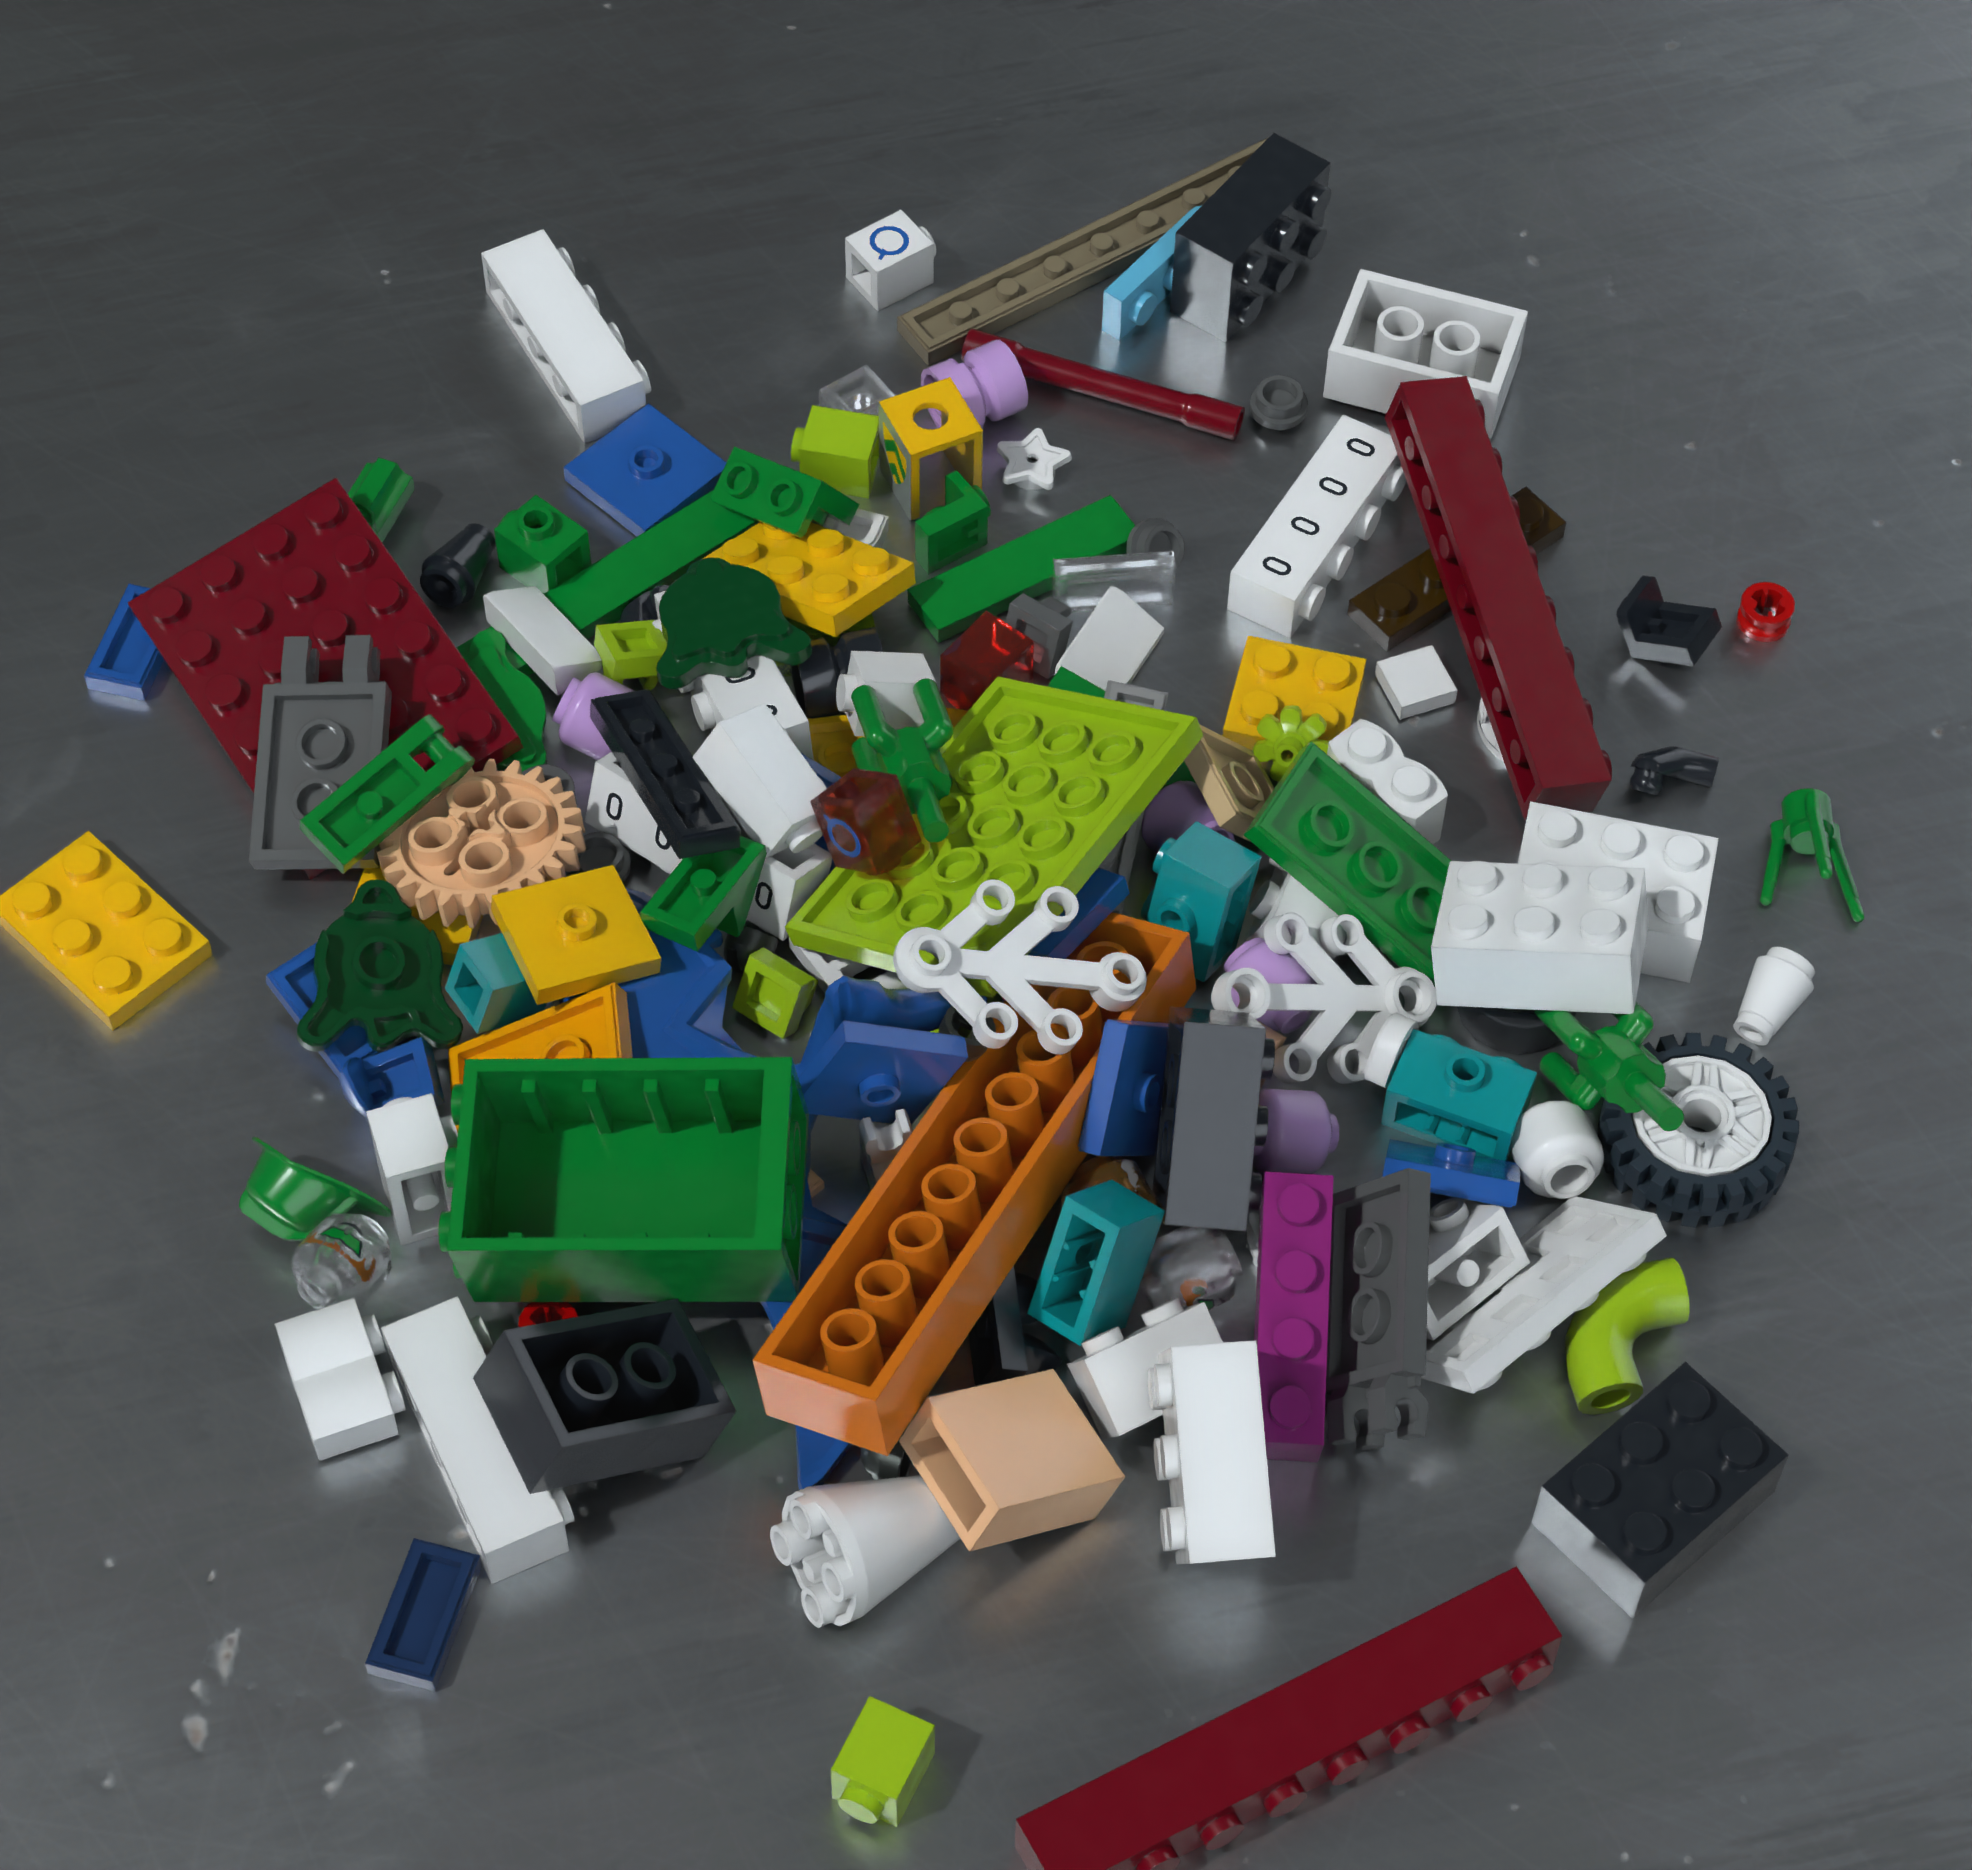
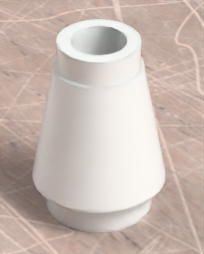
M1772 947L1766 955L1758 957L1738 1012V1018L1733 1025L1734 1030L1742 1038L1753 1044L1767 1045L1771 1037L1776 1034L1814 990L1811 980L1815 975V970L1812 964L1800 954L1783 947Z

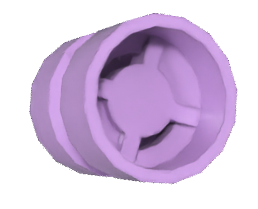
M993 340L967 351L964 356V362L960 364L953 358L923 369L921 373V387L951 377L981 428L985 423V417L991 421H999L1025 410L1028 405V390L1022 369L1013 352L1001 340ZM928 408L935 425L940 428L941 411Z

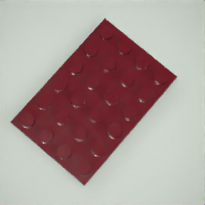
M337 478L332 479L128 602L133 614L253 794L255 789L263 684L281 683L284 637L309 636L312 640V648H317L320 653L318 682H343L342 668L346 635H371L373 647H378L381 652L379 681H385L392 691L388 746L423 717L431 714L444 727L445 730L442 735L455 748L463 746L475 759L472 766L474 772L483 771L489 759H494L497 765L523 749V745L515 730ZM425 753L416 755L413 758L426 772L435 765ZM327 869L303 870L311 880Z

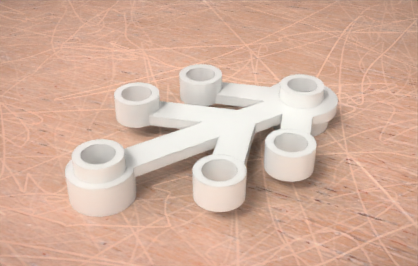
M995 879L984 881L972 896L970 905L941 930L930 927H918L905 933L897 943L893 954V962L900 981L907 988L918 993L939 992L973 1027V1034L977 1041L983 1046L992 1049L1005 1046L1016 1032L1018 1018L1014 1010L1037 1032L1041 1046L1052 1054L1061 1055L1068 1053L1081 1038L1083 1026L1080 1018L1071 1010L1064 1008L1053 1009L1030 984L1089 990L1090 995L1099 1006L1109 1011L1119 1012L1127 1010L1137 1001L1144 992L1147 983L1146 972L1141 962L1133 955L1127 953H1110L1104 956L1100 962L1026 955L1051 932L1065 930L1077 915L1079 904L1076 896L1069 889L1061 886H1053L1046 889L1036 902L1034 912L989 951L961 948L985 925H998L1002 923L1014 907L1015 896L1012 889L1006 883ZM983 896H994L1001 903L1002 909L994 910L989 908L985 904ZM1047 902H1055L1061 905L1065 911V916L1054 915L1048 909ZM919 950H924L934 955L939 964L931 965L924 962L920 957ZM1113 969L1124 973L1131 983L1125 984L1118 981L1113 974ZM965 978L986 980L1014 1010L1001 1002L987 1004ZM986 1018L998 1019L1003 1024L1005 1033H996L990 1030L986 1024ZM1051 1024H1060L1065 1027L1069 1033V1039H1060L1055 1036L1051 1030Z
M1296 913L1275 916L1266 923L1264 940L1268 948L1280 955L1290 953L1317 984L1268 983L1259 971L1252 968H1241L1226 972L1214 984L1211 1001L1215 1010L1245 1012L1252 1015L1255 1019L1260 1018L1266 1011H1321L1296 1043L1280 1046L1275 1051L1273 1073L1283 1083L1292 1084L1310 1079L1316 1071L1318 1058L1355 1012H1375V1014L1354 1043L1337 1046L1328 1055V1072L1336 1082L1341 1084L1364 1080L1365 1074L1363 1072L1375 1039L1382 1025L1391 1014L1399 1013L1417 1021L1419 1027H1421L1435 1010L1437 1003L1436 992L1432 981L1425 974L1411 967L1404 966L1394 969L1366 938L1362 924L1352 915L1343 914L1323 922L1319 931L1322 947L1309 934L1305 920ZM1283 923L1291 931L1292 938L1290 944L1282 937L1281 929ZM1339 925L1346 932L1347 939L1345 945L1337 937ZM1326 952L1335 956L1348 954L1372 985H1355ZM1232 987L1239 995L1238 1007L1235 1006L1232 1000ZM1399 991L1403 994L1405 999L1404 1008L1401 1006L1399 1000ZM1291 1053L1295 1054L1299 1061L1297 1074L1292 1071L1289 1064ZM1347 1053L1354 1060V1071L1352 1074L1345 1066V1056Z

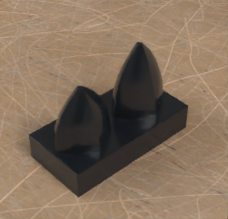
M1014 1266L969 1332L975 1387L1050 1369L1056 1370L1062 1363V1359L1052 1348L1038 1338L1022 1331V1324L1038 1321L1027 1314L1038 1280L1015 1272Z

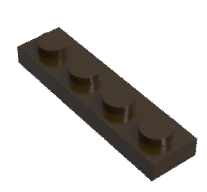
M1527 486L1512 495L1519 505L1520 526L1527 545L1534 548L1536 555L1564 537L1566 521ZM1430 548L1349 600L1347 615L1386 652L1451 611Z

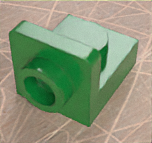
M957 470L945 475V506L935 507L922 518L915 521V560L928 575L988 544V517L991 515L989 501L977 485L970 486Z

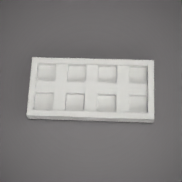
M1577 1196L1569 1198L1519 1239L1530 1261L1527 1266L1435 1340H1426V1375L1421 1376V1378L1472 1394L1492 1386L1501 1378L1502 1370L1524 1352L1535 1349L1545 1343L1551 1335V1330L1573 1312L1590 1306L1598 1298L1600 1290L1621 1273L1636 1268L1645 1260L1646 1253L1667 1236L1657 1214Z

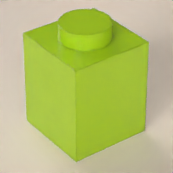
M812 405L806 427H797L795 429L791 446V462L799 463L800 472L824 481L844 495L869 499L880 463L879 416Z
M869 1696L831 1768L832 1798L838 1800L840 1808L855 1819L871 1824L876 1823L879 1819L898 1827L935 1754V1725Z

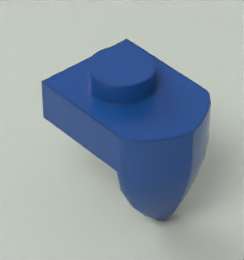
M422 1037L363 1060L358 1057L350 1058L343 1065L340 1076L341 1091L347 1102L367 1121L366 1111L383 1107L389 1101L401 1097L416 1098L432 1093L436 1106L445 1103L432 1046Z

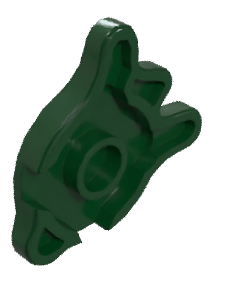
M720 558L700 559L692 563L687 572L674 581L661 597L659 614L662 633L667 642V647L657 663L656 671L658 681L668 689L685 687L704 674L740 678L748 670V659L754 656H764L774 661L794 666L805 662L812 654L809 635L785 619L782 612L781 597L775 583L765 574L753 568L730 564Z
M378 879L363 883L358 888L354 901L343 910V915L331 923L326 931L325 929L322 930L315 946L313 977L317 989L316 999L299 1021L297 1027V1040L305 1049L313 1052L323 1051L352 1026H360L365 1029L369 1046L377 1052L389 1050L409 1037H422L430 1045L439 1049H449L461 1040L463 1031L462 1021L448 1006L442 993L441 979L444 963L440 941L433 929L430 932L422 922L411 915L412 909L401 901L396 888L391 883Z

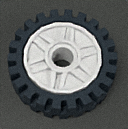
M1686 1033L1682 1045H1678L1674 1034L1660 1037L1656 1049L1650 1042L1643 1045L1664 1066L1666 1079L1665 1087L1661 1088V1090L1684 1113L1682 1124L1674 1131H1664L1644 1110L1626 1114L1617 1104L1608 1103L1605 1099L1603 1100L1598 1124V1138L1604 1153V1169L1606 1173L1615 1171L1613 1184L1621 1194L1631 1188L1633 1189L1631 1203L1642 1211L1652 1202L1657 1205L1655 1213L1660 1220L1668 1222L1672 1212L1675 1211L1682 1213L1681 1226L1696 1228L1700 1216H1705L1708 1228L1720 1227L1724 1225L1728 1214L1736 1223L1748 1218L1752 1207L1757 1212L1768 1204L1772 1194L1776 1195L1783 1184L1794 1157L1799 1135V1120H1796L1798 1107L1795 1097L1787 1098L1789 1085L1784 1077L1781 1075L1771 1079L1774 1065L1765 1057H1762L1755 1064L1750 1063L1753 1049L1742 1043H1739L1735 1051L1731 1053L1725 1050L1726 1037L1713 1034L1710 1045L1702 1046L1701 1033ZM1691 1126L1698 1127V1128H1701V1129L1705 1130L1706 1132H1705V1133L1697 1132V1131L1692 1130V1129L1689 1128V1127H1691Z

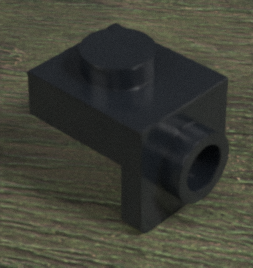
M1646 575L1639 579L1628 596L1623 599L1616 613L1618 624L1623 632L1631 658L1694 666L1722 628L1716 608L1664 602L1656 577Z

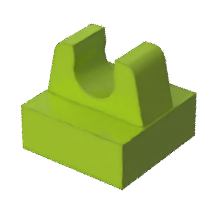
M655 620L596 625L594 646L602 660L604 676L622 685L624 679L638 678L644 690L655 688L658 682L657 663L667 647V642L660 629L655 628L652 623Z
M763 947L749 955L732 1008L784 1039L797 1031L803 1012L811 1004L818 980Z

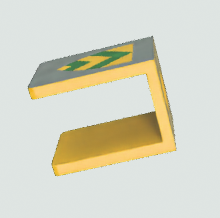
M951 377L879 401L880 470L910 521L920 518V458L943 450L954 470H957L970 486L977 485L982 490L983 430ZM923 409H938L941 411V427L937 429H924L919 427L913 418L916 413Z

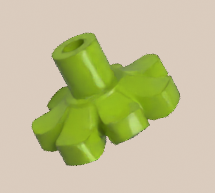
M1284 706L1280 713V721L1272 714H1266L1261 718L1257 731L1265 739L1254 744L1253 753L1260 762L1273 761L1270 768V777L1279 782L1299 751L1311 741L1327 754L1329 741L1318 739L1325 732L1327 723L1318 713L1312 714L1303 722L1302 710L1299 706Z

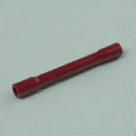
M973 328L967 333L963 344L962 362H964V356L967 351L993 340H1001L1015 355L1024 377L1183 423L1188 428L1233 441L1237 439L1242 427L1245 407L1201 394H1187L1031 349L1023 346L1018 341Z

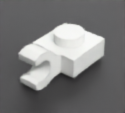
M905 1109L896 1110V1120L889 1126L881 1122L872 1123L870 1117L862 1118L859 1123L860 1161L870 1192L913 1132Z

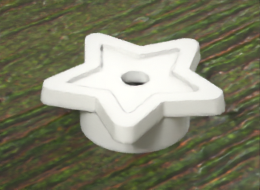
M1035 428L1023 441H1000L996 449L1008 463L1003 474V483H1014L1025 490H1039L1042 488L1051 490L1053 488L1055 469L1072 460L1069 450L1049 445L1043 430L1040 428ZM1027 459H1037V462L1031 463Z

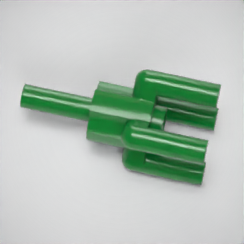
M925 678L916 682L913 687V694L924 723L919 727H904L897 730L887 724L874 688L869 685L859 686L852 692L851 699L865 737L857 739L853 743L851 751L865 791L877 798L876 802H883L890 797L891 802L903 806L908 814H916L927 841L936 843L944 840L948 836L949 827L939 800L949 795L953 780L939 749L951 739L954 728L936 682Z
M1638 1002L1635 1004L1634 1013H1611L1619 1021L1616 1026H1605L1594 1032L1582 1025L1569 1011L1535 1010L1536 1016L1572 1052L1578 1055L1577 1066L1580 1074L1557 1052L1546 1054L1540 1061V1071L1571 1103L1578 1105L1583 1111L1593 1109L1603 1097L1608 1103L1617 1104L1626 1114L1644 1110L1664 1131H1674L1680 1127L1684 1120L1683 1111L1661 1090V1088L1665 1087L1666 1073L1664 1066L1642 1045L1652 1031L1654 1021L1652 1016Z

